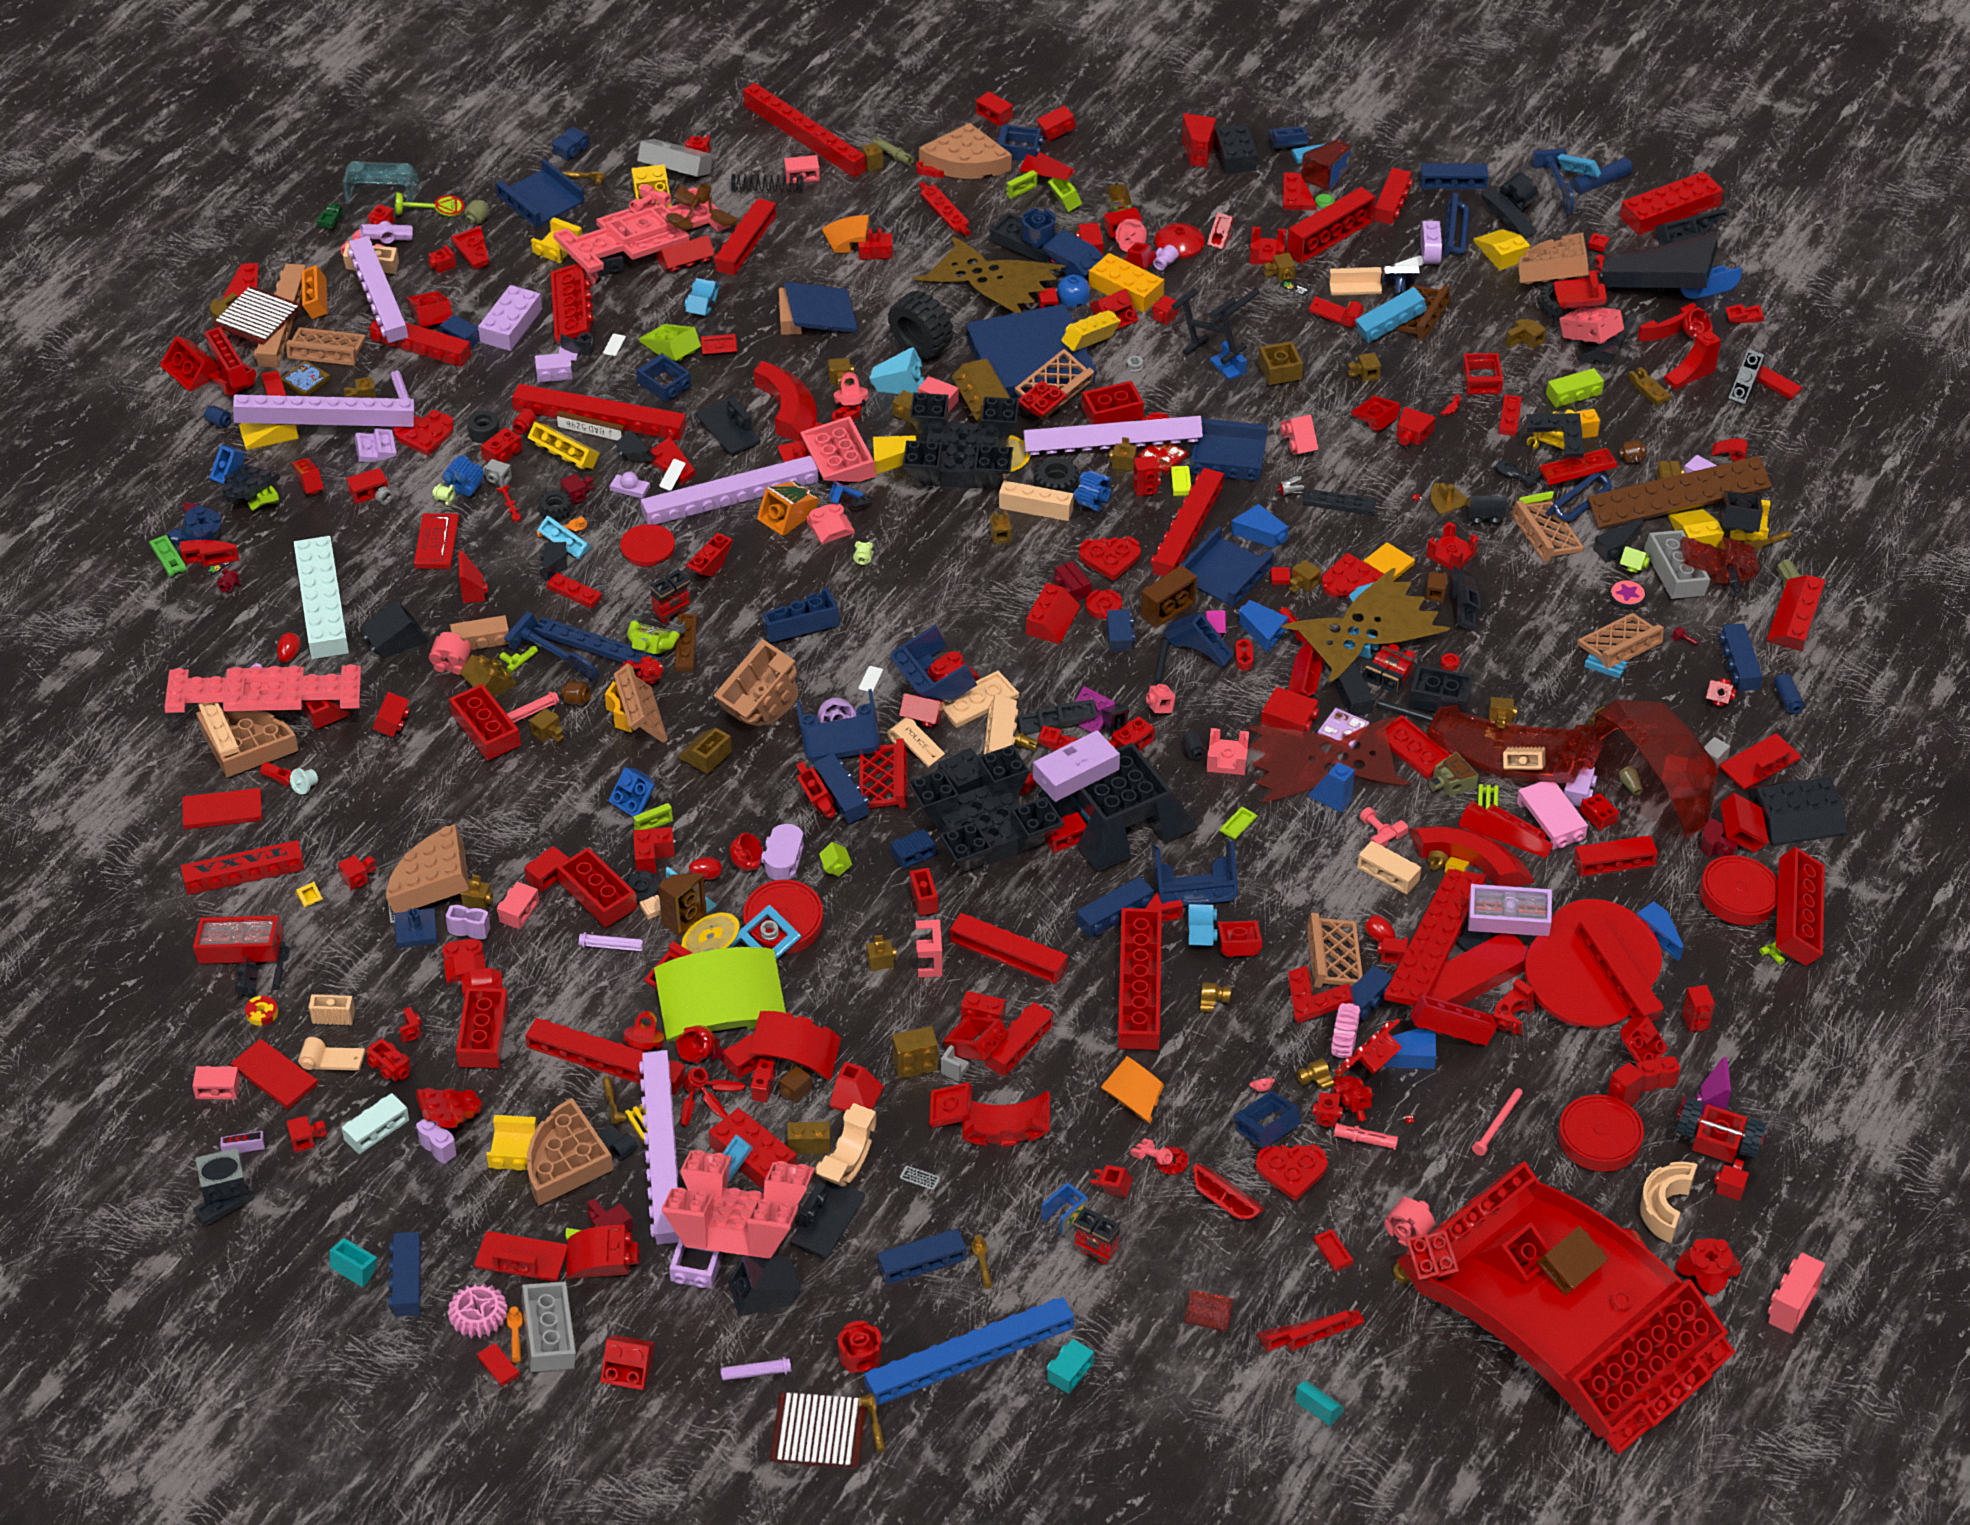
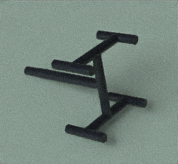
M1257 288L1237 302L1234 297H1231L1209 314L1212 319L1209 323L1193 319L1189 300L1198 294L1197 289H1192L1171 305L1173 310H1177L1183 305L1192 341L1190 345L1182 350L1183 354L1188 355L1209 339L1206 333L1198 338L1195 327L1226 335L1230 352L1220 359L1223 365L1247 348L1245 343L1235 347L1229 316L1259 295L1260 291Z

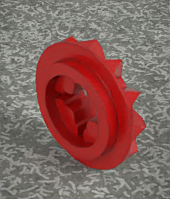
M1165 1145L1164 1148L1169 1149L1173 1154L1175 1164L1171 1161L1169 1164L1162 1165L1155 1158L1157 1168L1161 1172L1171 1175L1183 1172L1188 1166L1187 1153L1182 1148H1176L1175 1145L1172 1147Z

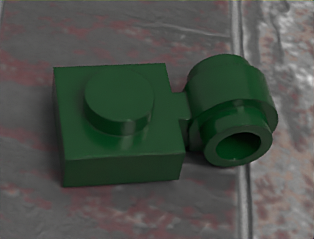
M328 204L326 211H322L316 221L317 226L333 229L339 216L342 215V207L339 204Z

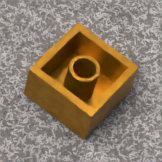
M1293 341L1259 347L1258 363L1268 385L1302 379L1303 362Z
M932 1026L892 1034L893 1063L898 1078L911 1077L938 1070V1043Z

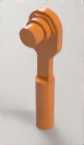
M578 517L563 526L568 530L577 532L586 529L587 521L583 517ZM536 531L538 538L544 536L539 531Z
M511 1307L510 1312L507 1314V1325L512 1329L511 1348L512 1361L514 1363L521 1361L518 1329L523 1324L522 1313L518 1311L517 1307Z

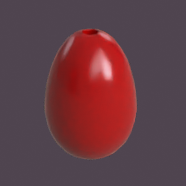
M291 632L285 633L278 641L277 656L283 663L294 659L300 650L301 641L296 634Z
M712 857L698 858L689 865V872L691 874L701 873L704 875V880L717 879L722 871L721 863Z
M1373 915L1365 924L1366 933L1377 942H1383L1384 937L1396 938L1393 927L1382 916Z

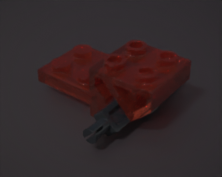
M1685 536L1680 540L1684 564L1712 573L1714 581L1728 584L1731 581L1735 596H1739L1742 593L1740 582L1755 578L1760 571L1756 549L1750 544H1744L1733 538L1729 539L1726 537H1722L1716 547Z

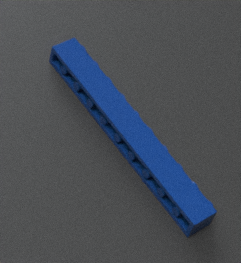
M1064 1297L1049 1300L1047 1303L1031 1307L1025 1312L1013 1314L1004 1320L992 1322L986 1327L972 1330L963 1336L951 1338L945 1343L933 1345L924 1351L912 1353L906 1358L892 1361L883 1367L871 1369L864 1374L865 1387L868 1393L874 1394L876 1406L1072 1330L1074 1329V1315Z

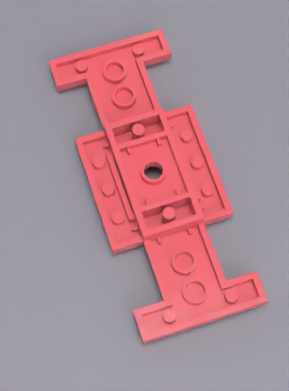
M696 187L689 189L690 192L696 195L698 190ZM708 201L705 204L695 206L688 219L693 222L692 228L709 223L718 232L732 227V225H722L711 219ZM647 203L643 206L642 211L633 213L629 208L598 218L596 224L601 228L600 230L576 237L567 228L554 232L553 239L590 274L603 269L604 263L600 258L624 251L633 260L663 248L689 241L690 235L685 232L686 230L673 226L666 220V215L677 213L686 217L692 205L681 203L667 208L663 204ZM712 203V210H713V209H718V208Z
M354 664L342 666L341 675L309 674L307 676H304V667L271 666L269 668L257 666L251 668L233 667L227 669L225 678L219 676L189 678V669L176 668L169 670L165 713L185 712L186 703L223 702L224 711L301 710L303 700H340V709L360 708L361 666Z

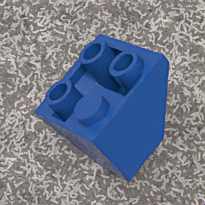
M624 767L608 801L631 816L639 815L643 812L655 787V783L650 776L636 768Z

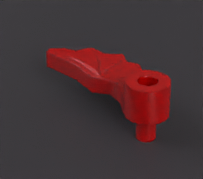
M1459 394L1453 397V402L1448 404L1441 412V416L1455 413L1461 402Z

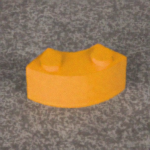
M613 681L605 693L606 710L614 714L615 728L632 733L633 729L629 727L617 684Z

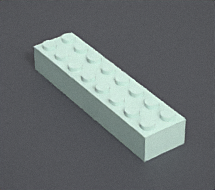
M326 536L294 541L311 658L347 654L349 651L331 538Z

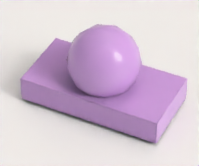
M625 472L622 476L616 475L610 485V491L642 499L650 488L649 482L638 480V477L633 472Z

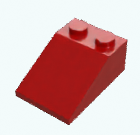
M439 291L405 297L413 318L420 327L431 328L433 324L440 325L452 316L450 300Z

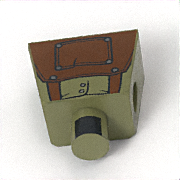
M1455 752L1434 767L1433 779L1429 781V786L1432 791L1441 788L1448 796L1475 789L1477 787L1478 774L1458 752Z

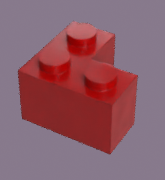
M672 827L633 830L636 871L644 870L655 874V859L675 857Z

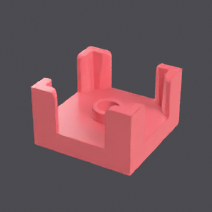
M1211 728L1207 772L1245 775L1249 732L1240 731L1239 741L1221 740L1220 729Z
M940 920L916 921V929H932V939L916 941L918 958H933L934 968L918 969V977L942 976Z

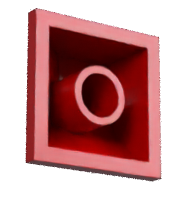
M459 551V578L463 603L485 601V594H488V583H484L482 573L463 551Z

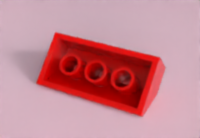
M1811 575L1787 579L1766 642L1803 652L1824 591L1825 579Z

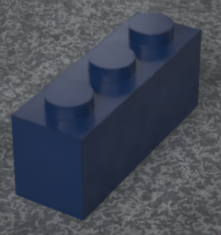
M1375 965L1351 987L1353 1004L1360 1008L1359 1022L1361 1020L1364 1021L1368 1017L1369 1012L1380 1005L1381 1000L1384 998V993L1393 976Z

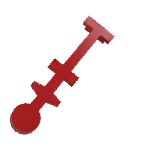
M1603 255L1596 256V262L1599 264L1595 265V267H1598L1600 270L1596 271L1597 274L1603 271L1605 259Z
M509 485L497 488L498 492H503L507 501L504 504L510 508L507 511L513 514L512 521H521V515L516 513L519 508H514L513 505L516 502L515 500L511 501L507 493L508 489H510Z

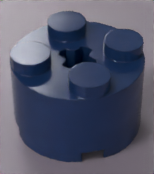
M1033 208L1023 214L1022 238L1027 243L1038 248L1047 244L1055 237V215L1048 209L1040 211L1038 208Z
M195 505L194 508L188 510L184 516L181 531L184 541H217L221 525L220 514L202 505Z

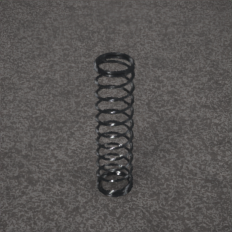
M732 173L731 175L732 191L737 190L739 182V187L741 191L744 190V186L746 183V189L748 192L751 189V184L753 186V190L756 192L759 181V188L761 192L764 190L765 184L766 189L769 192L771 188V182L774 192H776L778 183L781 192L784 189V184L786 186L787 192H789L792 181L793 191L796 192L797 185L799 184V192H803L802 174L797 175L795 189L793 184V175H790V183L788 189L786 174H784L782 190L780 185L779 174L777 175L776 188H774L773 174H771L769 189L767 187L766 174H764L762 189L760 184L759 173L757 175L756 189L754 187L753 174H751L749 190L747 185L746 174H744L743 188H741L740 174L738 173L737 176V185L735 174Z

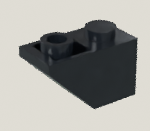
M544 542V550H541V561H544V563H540V572L544 574L545 581H549L556 573H560L567 568L568 552L566 542Z

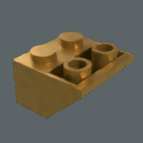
M471 655L460 671L462 676L473 687L483 684L493 697L515 686L517 683L512 678V674L502 667L500 661L494 658L490 660L483 655Z
M718 728L704 731L678 754V758L708 774L732 752L731 736Z

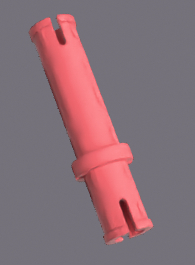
M1336 1123L1334 1137L1346 1138L1355 1143L1359 1141L1394 1150L1398 1140L1397 1136L1359 1129V1126L1349 1127Z

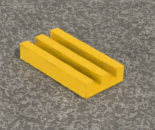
M640 1104V1108H637V1106L633 1107V1111L627 1110L625 1114L641 1141L645 1144L644 1133L633 1117L637 1116L644 1127L641 1113L646 1115L647 1112L646 1109H643L642 1104Z

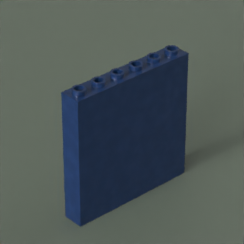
M1065 304L1021 312V314L1015 313L966 323V338L976 360L987 358L990 361L1010 398H1020L1021 396L1014 391L1015 387L1063 349L1069 352L1086 369L1090 367L1094 371L1093 381L1090 384L1095 383L1097 367L1092 364L1091 354L1087 353V347L1073 351L1061 341L1066 333V327L1071 323H1076L1072 321L1071 312L1067 310ZM1063 356L1059 359V363L1069 364V360ZM1057 367L1047 368V373H1057ZM1059 368V374H1069V368ZM1071 368V374L1081 373L1078 368ZM1036 377L1034 383H1039L1041 380L1044 381V377ZM1047 377V383L1057 384V378ZM1059 378V384L1069 383V378ZM1024 387L1021 390L1027 393L1032 387Z

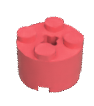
M443 632L440 636H437L429 654V659L434 665V669L438 672H444V670L452 671L454 674L460 675V671L468 661L472 650L469 641L465 640L464 642L460 639V635L451 632Z
M1402 1197L1388 1214L1384 1224L1392 1237L1395 1234L1399 1238L1398 1242L1407 1246V1238L1426 1233L1428 1235L1435 1226V1221L1426 1202H1418Z

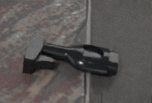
M1503 459L1495 466V469L1505 476L1518 478L1525 482L1527 489L1536 485L1542 477V473L1539 471L1535 473L1528 471L1527 475H1525L1518 466Z

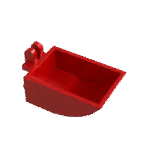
M625 1224L588 1228L571 1235L567 1239L566 1279L629 1274V1265L640 1264L638 1242H632V1233L628 1231Z

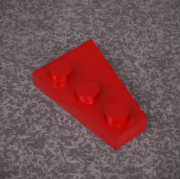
M258 263L241 264L222 299L233 292L238 297L251 302L253 300L240 295L244 294L258 300L254 296L243 293L247 291L258 295L247 290L250 288L258 291Z
M668 437L650 450L656 459L648 462L665 473L673 459L685 463L677 479L678 482L683 484L695 475L694 468L671 437Z

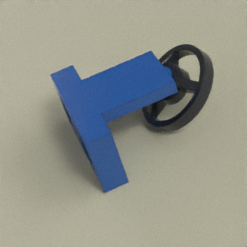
M836 481L833 482L828 496L829 500L836 504L839 502L841 493L854 497L849 502L850 507L863 505L874 500L873 496H865L862 491Z

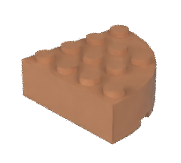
M971 123L919 147V161L923 162V166H931L937 170H943L945 176L979 179L983 178V175L992 174V176H997L1011 170L1012 154Z
M1583 233L1562 236L1561 240L1555 242L1553 239L1547 240L1528 249L1525 252V256L1519 258L1520 283L1532 284L1534 281L1549 282L1551 279L1566 280L1568 277L1583 278L1585 275H1588V261Z
M222 709L240 752L221 758L201 712L196 713L199 729L226 778L299 751L296 735L287 724L275 719L274 715L262 710L224 711Z
M455 824L445 826L438 832L425 838L407 852L395 867L388 882L386 895L393 913L406 912L410 908H418L470 890L468 888L469 880L464 842Z
M573 1098L551 1111V1115L538 1125L530 1140L527 1152V1169L532 1195L538 1206L613 1170L611 1153Z

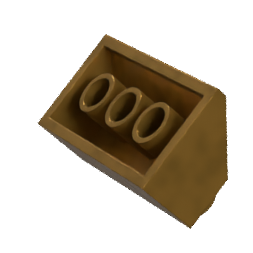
M987 358L965 363L952 375L975 419L980 423L984 397L1010 398Z

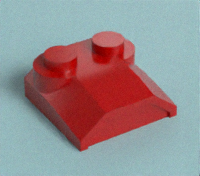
M244 364L250 383L246 384L243 388L235 389L232 388L222 369L208 376L222 387L224 394L233 396L238 391L253 386L256 372L255 369Z
M1373 395L1363 404L1350 411V413L1368 422L1370 429L1381 431L1398 418L1401 408L1398 402Z
M951 651L933 662L927 671V675L935 683L967 663L963 661L961 653ZM968 665L975 681L980 679V676Z
M1257 920L1217 922L1221 943L1220 951L1227 957L1255 956L1260 952L1262 939Z
M478 939L453 941L446 943L442 948L447 984L461 981V976L470 970L486 968L483 945Z

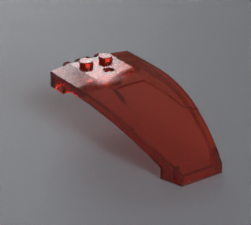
M1459 705L1438 708L1426 730L1431 740L1451 754L1458 752L1467 763L1474 767L1499 776L1534 782L1574 783L1581 770L1593 769L1594 762L1597 761L1600 750L1604 747L1602 741L1595 740L1597 735L1594 725H1576L1574 729H1556L1505 723V729L1497 728V721L1460 712ZM1508 746L1510 748L1512 746L1514 748L1544 747L1545 766L1543 770L1504 769L1503 752Z

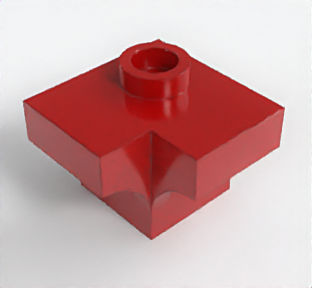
M1135 242L1127 250V255L1123 260L1145 270L1157 258L1156 251H1151L1150 245Z

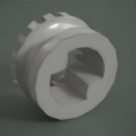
M1131 356L1128 358L1129 370L1137 372L1143 369V359L1141 357Z
M381 487L375 493L377 501L383 505L388 504L393 499V492L387 487Z
M771 920L762 923L760 929L763 939L768 941L776 939L779 934L777 923ZM766 928H772L773 932L767 933Z

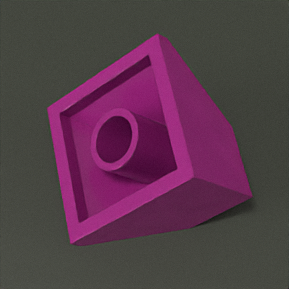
M1723 1057L1701 1085L1700 1093L1696 1094L1695 1100L1704 1102L1700 1115L1704 1114L1706 1104L1727 1110L1731 1093L1727 1057Z

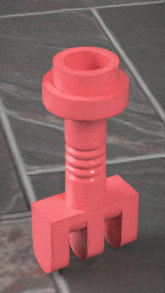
M1146 1138L1141 1143H1138L1135 1146L1136 1148L1130 1150V1154L1135 1158L1142 1159L1149 1155L1155 1157L1157 1162L1162 1165L1171 1163L1173 1159V1154L1169 1149H1154L1153 1141Z

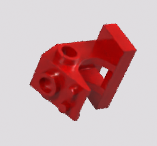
M1519 978L1513 982V989L1497 1003L1493 1014L1497 1028L1503 1031H1512L1514 1035L1517 1033L1523 1034V1023L1514 1017V1014L1517 1011L1523 1010L1530 1015L1535 1010L1534 989Z

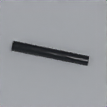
M1168 639L1162 640L1154 679L1156 684L1162 682L1170 643Z
M1379 700L1378 703L1380 708L1430 723L1434 719V715L1383 700Z

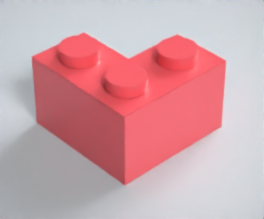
M1311 415L1281 421L1280 432L1284 435V439L1290 438L1289 448L1293 455L1318 450Z

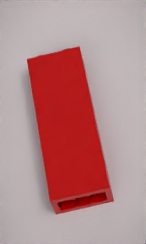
M1501 933L1447 961L1429 997L1461 1006L1525 972L1524 961L1528 948L1514 934Z

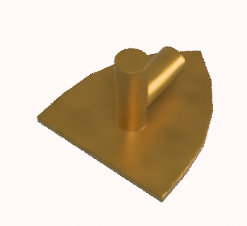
M1434 483L1431 489V502L1439 515L1466 506L1465 500L1467 497L1456 490L1453 484H1448L1447 486L1445 483Z

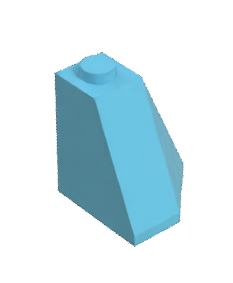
M914 347L873 367L870 382L874 385L877 392L900 394L903 390H906L910 393H918V387L924 382V377H921V359Z

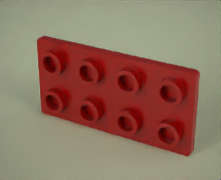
M1775 733L1722 762L1719 768L1740 788L1746 790L1801 759V755Z
M1397 1018L1393 1023L1389 1020L1381 1030L1371 1036L1365 1044L1361 1045L1352 1056H1349L1334 1071L1336 1076L1333 1078V1081H1337L1359 1060L1372 1074L1390 1060L1402 1048L1389 1034L1398 1025L1400 1020Z
M486 1231L474 1265L475 1268L556 1282L567 1254L568 1245Z

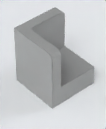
M1714 737L1702 749L1703 754L1714 759L1712 766L1714 771L1719 768L1722 762L1728 759L1730 745Z
M950 1045L941 1058V1074L960 1081L969 1068V1062L956 1057L955 1047Z

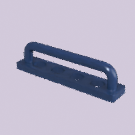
M1453 192L1447 202L1442 247V256L1445 257L1448 256L1449 252L1458 255L1463 254L1466 251L1470 210L1465 203L1458 201V193ZM1457 207L1463 210L1460 248L1453 246Z
M1607 470L1593 473L1556 501L1545 512L1546 515L1549 517L1554 513L1562 521H1572L1590 507L1588 500L1568 515L1563 513L1560 508L1598 479L1601 480L1604 487L1595 494L1610 491L1612 487L1611 481L1604 474Z

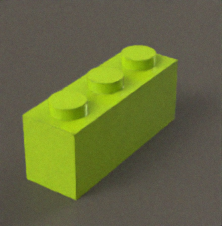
M1592 368L1548 381L1546 395L1555 407H1560L1601 395L1604 380Z

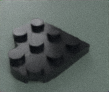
M242 464L237 467V470L224 476L227 485L222 487V491L226 501L236 503L235 499L245 498V500L254 497L278 481L280 477L277 472L258 467H248L247 464Z

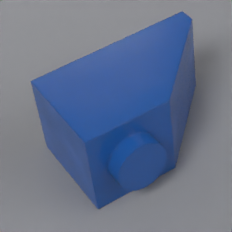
M220 445L209 478L226 484L224 476L234 472L238 466L243 464L246 452L231 446Z

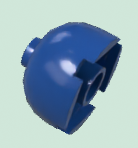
M1068 275L1059 282L1057 298L1061 304L1074 308L1078 304L1083 306L1089 302L1091 291L1089 283L1084 277Z

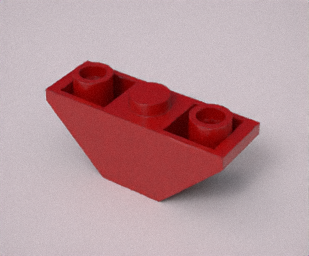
M717 532L686 564V568L702 575L714 576L725 562L733 542L732 539Z

